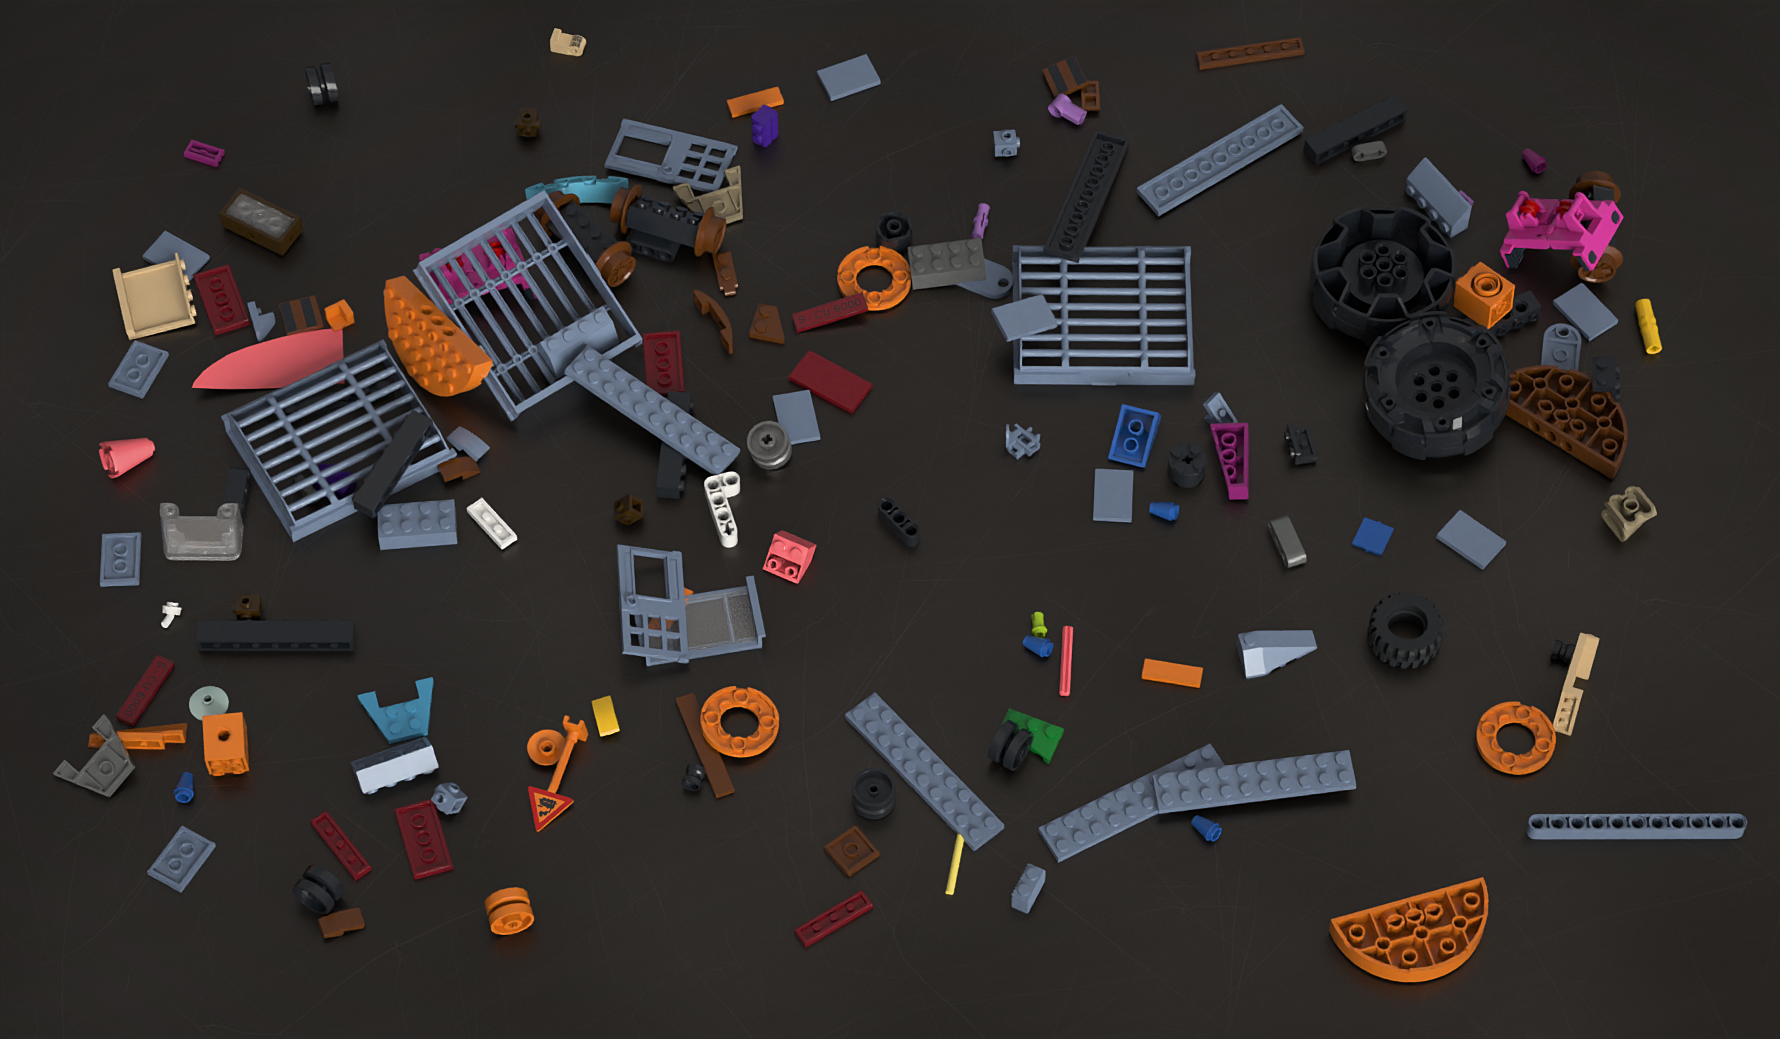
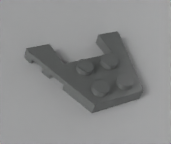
M103 714L92 728L106 742L80 772L67 760H64L53 774L110 797L132 772L135 765L109 717Z

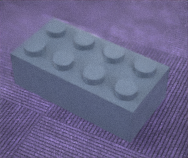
M454 499L383 505L378 512L380 549L458 544Z

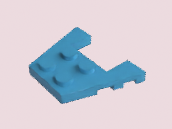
M433 677L415 681L419 699L379 708L375 691L358 695L360 704L366 709L367 714L373 719L389 744L428 735L432 689L434 685Z

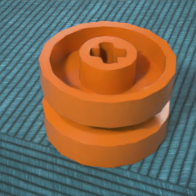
M514 887L492 893L484 902L487 915L489 916L491 931L495 934L517 933L528 928L534 921L532 908L529 906L528 893L522 888Z

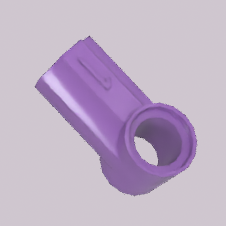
M1059 94L1048 106V110L1053 116L1057 118L1062 116L1077 125H1081L1087 114V111L1071 103L1069 97L1064 94Z

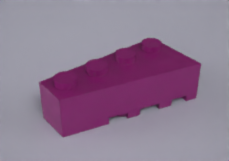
M1248 423L1210 424L1212 440L1229 499H1249Z

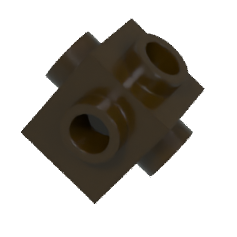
M519 107L518 118L515 117L514 127L518 129V136H537V130L541 129L538 108Z
M628 494L614 502V519L623 524L630 525L643 517L644 500Z
M251 593L237 594L236 602H233V613H236L238 621L245 619L261 621L263 606L261 595Z

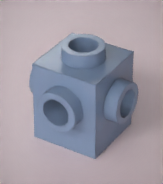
M1015 130L993 131L995 157L1017 155V148L1020 147V138L1016 137Z
M450 782L438 785L434 790L431 801L436 804L440 811L448 815L459 813L468 797L460 790L458 785Z

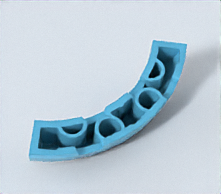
M596 176L555 179L553 184L544 186L543 183L528 187L525 189L527 200L545 190L547 195L554 191H561L565 195L570 193L576 194L580 199V203L612 204L620 187L628 189V178L608 176L607 179H597Z

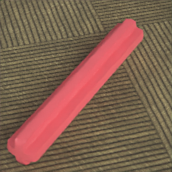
M1064 626L1062 631L1059 694L1061 696H1069L1072 626Z

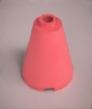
M148 438L104 441L99 444V446H102V449H99L102 465L105 470L109 469L111 474H108V476L112 479L119 477L151 457L153 451H155L153 442L148 440Z

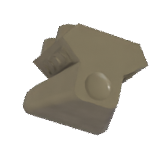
M1635 486L1626 488L1625 492L1620 495H1612L1604 503L1607 508L1601 513L1603 520L1621 542L1627 540L1646 520L1657 515L1653 503L1640 487Z

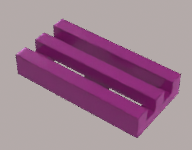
M192 139L184 151V157L218 167V162L222 160L221 157L225 154L223 149Z

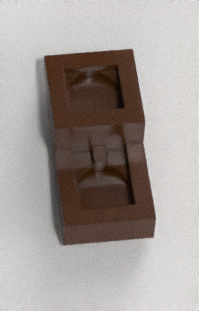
M1087 81L1088 86L1081 89V108L1085 111L1100 110L1099 81Z
M470 456L450 459L437 465L444 482L460 476L462 479H466L481 473L476 461Z
M359 907L332 913L318 919L323 938L342 936L344 931L363 929L365 926Z

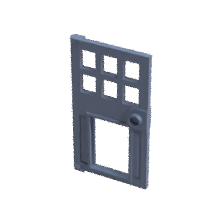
M623 119L619 133L605 162V168L673 185L688 182L693 189L713 192L720 189L725 178L724 170L729 168L738 146ZM624 136L669 146L662 165L616 155ZM691 145L705 146V152L690 151ZM712 148L726 151L724 158L709 155ZM686 157L700 159L699 166L685 164ZM707 161L721 164L719 171L706 169L704 166ZM683 169L695 172L693 179L680 177L679 173ZM701 174L716 177L713 184L698 180Z
M618 544L616 546L622 654L688 663L682 553L679 551L668 552ZM633 555L663 559L666 599L636 595ZM629 614L641 616L642 628L630 626ZM647 617L659 618L660 630L648 629ZM665 619L677 621L678 633L666 631ZM630 633L642 635L643 647L631 645ZM649 636L660 637L661 649L649 647ZM667 638L678 640L679 652L667 650Z

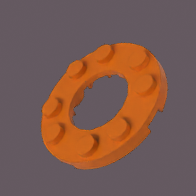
M865 246L852 251L841 262L837 276L838 288L844 298L863 292L868 310L888 309L901 302L908 294L911 287L910 266L905 258L893 249L880 246V248ZM878 265L888 269L893 279L888 289L882 292H867L857 284V274L867 266Z
M730 686L718 690L706 700L701 711L700 727L706 741L717 751L732 757H750L765 751L774 742L779 729V714L774 703L762 692L750 687L745 689ZM733 707L747 708L756 715L759 726L757 731L747 738L732 737L721 727V716L726 710Z
M1504 702L1493 706L1481 717L1476 731V744L1481 756L1492 767L1508 774H1528L1542 768L1550 760L1556 743L1555 730L1549 718L1538 708L1522 705L1520 702ZM1509 723H1520L1528 727L1535 738L1533 748L1526 754L1520 755L1503 751L1496 740L1499 728Z

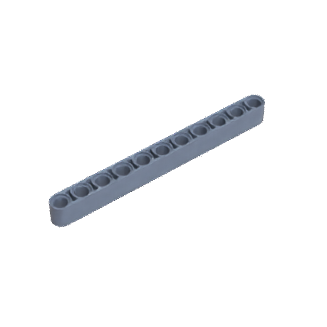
M1534 814L1529 818L1526 833L1532 839H1738L1744 834L1747 820L1741 814Z

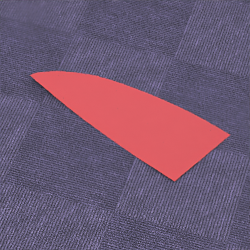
M323 329L293 334L238 350L226 355L205 369L194 381L192 388H283L343 359L342 329L334 332L333 329ZM344 380L336 384H344Z

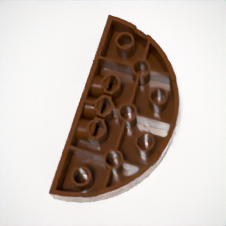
M1530 366L1515 370L1513 374H1510L1511 395L1506 415L1613 480L1622 464L1628 439V428L1624 413L1619 403L1615 402L1612 398L1611 393L1593 392L1592 377L1573 369L1558 368L1559 366Z

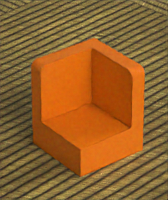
M344 299L324 309L326 321L334 332L354 323L353 311Z

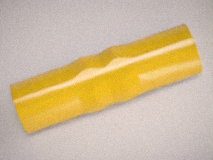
M1640 299L1635 303L1641 334L1647 353L1655 354L1662 350L1656 319L1650 300Z

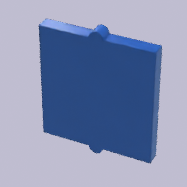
M1364 517L1352 545L1364 549L1365 552L1369 551L1382 556L1394 528L1381 524L1380 521L1376 522Z

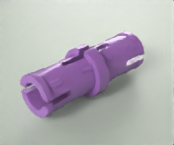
M985 203L978 205L977 215L973 220L974 228L971 235L973 239H983L990 206Z

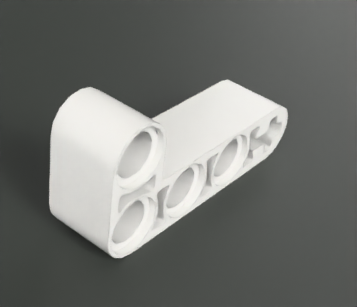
M726 472L708 477L704 482L705 497L720 542L723 546L729 548L737 544L738 537L737 527L727 498L735 496L740 492V477L736 472Z

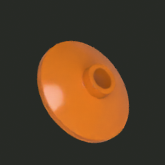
M541 730L529 739L527 744L528 755L537 764L553 765L559 762L566 740L557 731Z

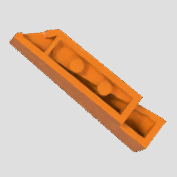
M187 723L118 730L116 732L126 749H165V743H185ZM92 733L90 734L88 747L101 748L106 740L100 734Z

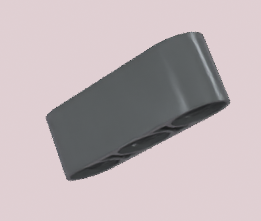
M1285 515L1268 520L1269 531L1285 566L1289 568L1306 563L1305 551L1289 517Z

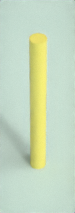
M957 833L945 892L951 895L954 893L964 839L959 833Z

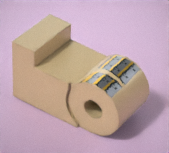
M554 28L550 39L551 52L581 56L586 44V40L582 36L562 33L561 29Z

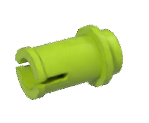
M1041 612L1031 614L1033 625L1031 632L1034 637L1040 638L1044 637L1047 632V628L1044 626V616Z

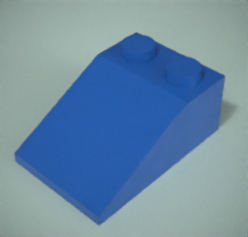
M1122 404L1108 459L1145 468L1158 432L1161 415L1158 412Z

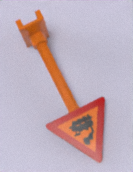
M565 715L563 725L567 734L565 738L566 743L548 790L545 791L532 786L528 787L537 832L573 803L572 798L556 794L574 744L577 743V740L585 742L587 740L588 732L583 720H580L579 724L576 725L571 723L569 716Z

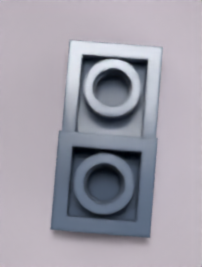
M460 426L446 438L458 451L463 449L475 461L480 459L490 448L476 435Z

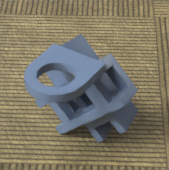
M1016 423L1014 425L1015 430L1010 432L1009 424H1006L1007 451L1016 459H1019L1025 453L1031 456L1040 448V434L1035 436L1032 433L1031 427L1025 431Z

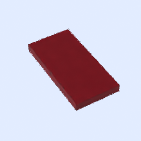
M229 264L193 275L215 335L251 325Z
M680 331L642 333L646 385L664 398L668 397V391L685 392Z
M810 350L789 375L790 381L810 390V392L851 414L872 388V383Z
M428 799L395 808L394 811L414 880L452 870V861L434 802Z

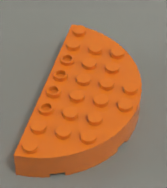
M405 276L386 280L383 294L385 315L389 329L388 335L408 374L421 387L438 396H453L478 387L482 379L487 377L493 360Z
M1481 877L1331 919L1329 932L1338 948L1347 958L1361 969L1373 975L1399 982L1432 980L1444 976L1461 966L1478 946L1488 916L1489 900L1487 886L1484 878Z

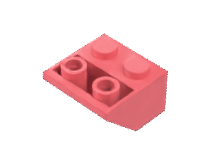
M782 530L774 534L763 569L798 584L811 563L816 544Z

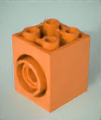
M1479 262L1476 266H1472L1467 274L1459 277L1455 282L1453 306L1479 325L1490 329L1512 309L1515 285L1482 262Z
M243 713L202 716L204 756L209 774L221 776L230 772L241 774L249 771L247 725Z

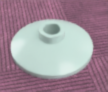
M214 686L198 689L189 701L192 715L203 721L202 716L225 714L229 706L226 693Z

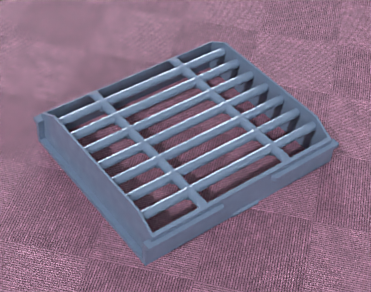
M545 190L419 262L417 268L413 270L433 303L471 339L454 313L458 309L487 355L493 360L492 363L496 369L492 371L490 368L487 377L483 379L510 421L518 418L522 411L574 381L567 375L559 381L555 379L538 353L537 347L539 343L537 345L532 344L496 289V286L505 282L543 340L549 338L550 336L511 279L516 274L521 273L558 331H561L566 327L543 295L527 268L536 263L573 321H578L581 317H579L542 260L552 255L584 303L589 314L597 310L558 252L559 249L568 245L605 301L604 309L606 312L611 310L629 337L628 340L612 347L613 349L601 355L610 360L633 345L637 347L643 343L642 337L601 277L600 271L590 256L586 254ZM540 207L544 208L563 237L562 240L555 244L552 243L533 214ZM526 217L528 218L547 247L541 252L535 250L518 224L519 221ZM513 228L531 258L524 262L520 260L502 232L505 229ZM495 235L516 265L509 271L505 270L486 241ZM479 244L500 274V276L493 280H490L471 249ZM465 254L485 285L475 289L455 258ZM448 262L469 293L462 298L457 296L440 270V267ZM433 271V273L435 274V276L437 277V279L439 280V282L453 302L452 304L449 305V303L447 302V300L445 299V297L443 296V294L429 274L430 272ZM487 291L491 293L527 348L525 352L520 355L517 354L480 295ZM474 300L512 358L504 364L501 363L465 308V304ZM531 356L550 383V386L542 391L522 362ZM514 366H517L535 393L534 396L527 400L507 372V370ZM497 376H502L519 402L517 406H515Z
M1013 245V302L1022 300L1021 295H1059L1060 303L1047 304L1051 310H1059L1061 312V318H1055L1058 322L1057 326L1061 327V334H1032L1013 340L1014 384L1194 385L1195 369L1193 365L1190 284L1191 246H1086L1079 263L1043 254L1044 246ZM1021 264H1059L1060 272H1021ZM1067 265H1137L1138 273L1067 272ZM1182 265V273H1146L1145 266ZM1021 279L1059 280L1060 287H1021ZM1068 280H1137L1139 288H1068ZM1146 280H1183V288H1146ZM1068 295H1137L1139 303H1068ZM1146 296H1183L1184 304L1146 303ZM1068 311H1138L1139 319L1068 318ZM1147 311H1184V319H1147ZM1139 326L1140 334H1069L1068 327ZM1184 326L1185 334H1147V327ZM1022 341H1060L1061 349H1022ZM1069 342H1139L1140 350L1069 349ZM1148 342H1185V350H1148ZM1022 357H1061L1062 366H1022ZM1069 357H1139L1141 359V367L1069 366ZM1185 357L1186 367H1148V358Z
M384 340L376 342L326 366L324 369L221 416L227 435L246 466L250 468L252 476L293 542L358 511L354 509L352 502L354 493L338 500L334 491L366 475H370L373 465L331 485L327 483L325 478L382 451L392 441V436L388 429L401 424L407 414L409 415L411 411L385 423L380 419V415L409 402L414 411L430 419L432 418L388 352L387 344ZM382 361L387 369L360 382H357L353 376ZM390 375L396 381L367 396L362 388ZM344 379L351 385L288 416L282 410ZM399 388L405 395L377 409H374L371 404L372 401ZM352 393L356 394L359 400L296 430L291 425V422ZM360 407H365L368 412L304 444L299 436ZM273 413L279 418L278 421L246 436L241 428ZM370 420L377 426L315 457H311L308 452L309 449ZM434 422V428L430 433L431 437L426 439L420 450L435 443L440 452L411 466L409 465L390 495L439 472L438 464L456 458L457 453L453 448L449 450ZM280 427L286 429L288 434L254 450L249 443ZM378 434L382 435L385 441L323 471H320L316 465ZM288 441L294 442L296 448L267 462L261 463L258 458L259 455ZM297 455H302L305 460L273 477H270L266 471ZM307 468L312 471L313 476L281 491H278L275 486L276 483ZM315 482L319 483L322 487L321 490L290 505H287L283 499ZM324 496L330 500L331 505L295 521L291 513Z

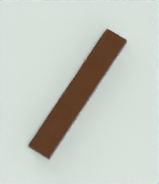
M1301 37L1200 51L1196 52V60L1199 70L1304 55V47Z
M694 692L675 698L676 705L702 767L706 770L705 774L715 798L734 793L733 784L719 751L714 749L702 734L700 727L701 709Z

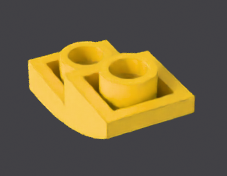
M611 696L591 701L600 736L620 731Z

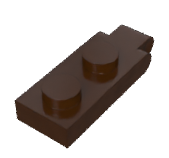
M731 252L712 254L719 290L724 291L725 296L736 295L735 289L738 288Z

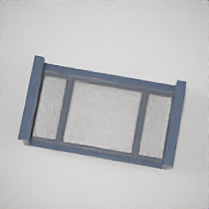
M754 576L746 577V586L684 596L689 659L762 648V637H766ZM634 615L636 627L642 628L641 616ZM647 617L648 629L660 630L659 618ZM665 619L666 631L678 633L677 621ZM638 634L640 647H643L642 635ZM649 636V647L661 649L660 637ZM667 638V650L679 652L678 640ZM645 657L647 666L676 662L674 660Z

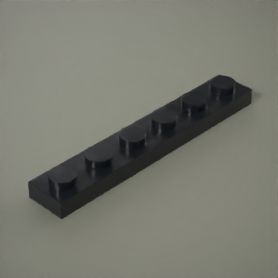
M390 378L381 379L362 388L366 396L391 385ZM341 390L300 400L282 410L288 416ZM394 391L372 402L395 397ZM352 393L291 423L332 413L359 400L356 394Z

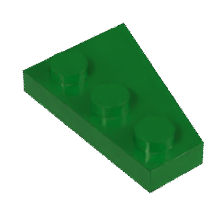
M1009 708L1002 725L1007 720H1011L1019 725V731L1025 728L1034 733L1030 750L1035 754H1039L1049 764L1064 733V729Z

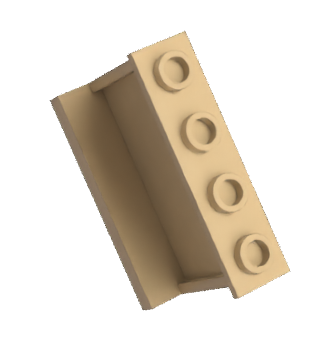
M175 253L176 260L126 273H121L120 268L112 270L129 340L195 324L194 316L197 313L195 306L190 303L193 300L191 289L187 290V285H190L187 274L183 273V270H186L184 259H180L178 253Z
M1580 632L1553 723L1556 732L1571 736L1583 690L1574 688L1573 685L1576 677L1589 679L1600 639L1592 634Z

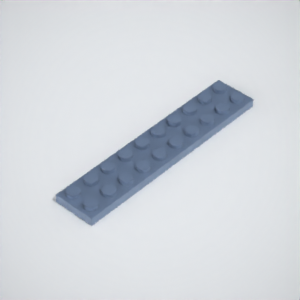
M1280 104L1137 187V193L1160 216L1303 132L1304 127Z
M588 345L565 369L564 374L712 475L722 474L740 453V448Z
M875 692L845 714V719L956 833L963 837L964 842L973 851H976L1004 829V824Z
M1208 744L1039 827L1038 832L1059 863L1158 814L1152 775L1225 765L1212 745Z
M1349 750L1152 775L1159 814L1356 789V780Z

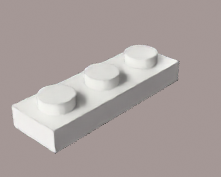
M483 498L467 507V512L501 549L517 540V535Z

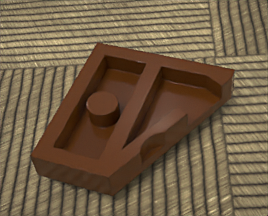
M758 303L749 337L780 344L785 343L777 307Z

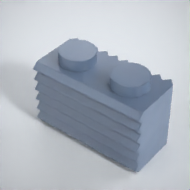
M1027 864L1020 880L1016 884L1015 890L1011 893V907L1024 913H1029L1045 882V870L1032 864Z

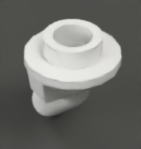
M167 602V605L162 606L163 613L167 614L161 622L164 628L170 625L175 615H180L182 608L178 607L179 603Z

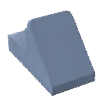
M253 301L247 303L257 341L260 343L274 326L275 317L273 312L262 315L260 307L256 308Z
M1215 392L1203 404L1208 412L1204 419L1209 424L1238 422L1219 392Z

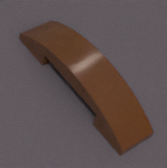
M697 289L694 290V303L702 315L710 312L721 329V343L729 355L732 354L733 335L727 315L711 297Z

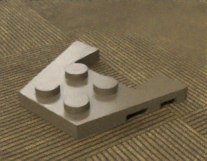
M740 166L724 170L729 187L698 197H694L688 182L673 187L674 194L693 213L701 212L705 214L709 207H714L716 216L725 218L726 224L743 219Z

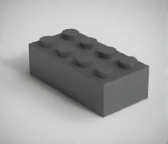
M981 238L908 247L913 290L960 284V282L986 280Z

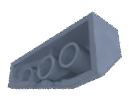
M1312 630L1252 631L1238 634L1236 645L1246 679L1265 676L1271 673V670L1279 666L1283 667L1287 662L1295 658L1298 659L1317 649Z

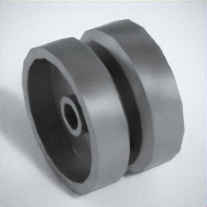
M764 421L755 425L749 431L747 447L758 466L768 470L777 469L785 465L790 459L792 444L782 425L773 421Z

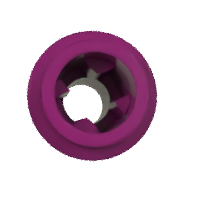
M1529 148L1523 151L1522 157L1532 172L1541 173L1546 169L1547 162L1544 157Z

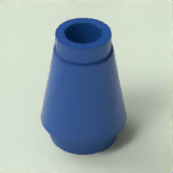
M1151 502L1149 512L1169 521L1172 519L1176 520L1179 513V505H1176L1175 502Z
M1026 635L1023 640V646L1040 657H1048L1053 650V643L1049 639Z
M189 772L181 774L174 790L175 799L179 802H189L194 796L193 775Z
M1196 815L1192 820L1191 824L1207 841H1215L1219 838L1222 828L1219 827L1218 823Z

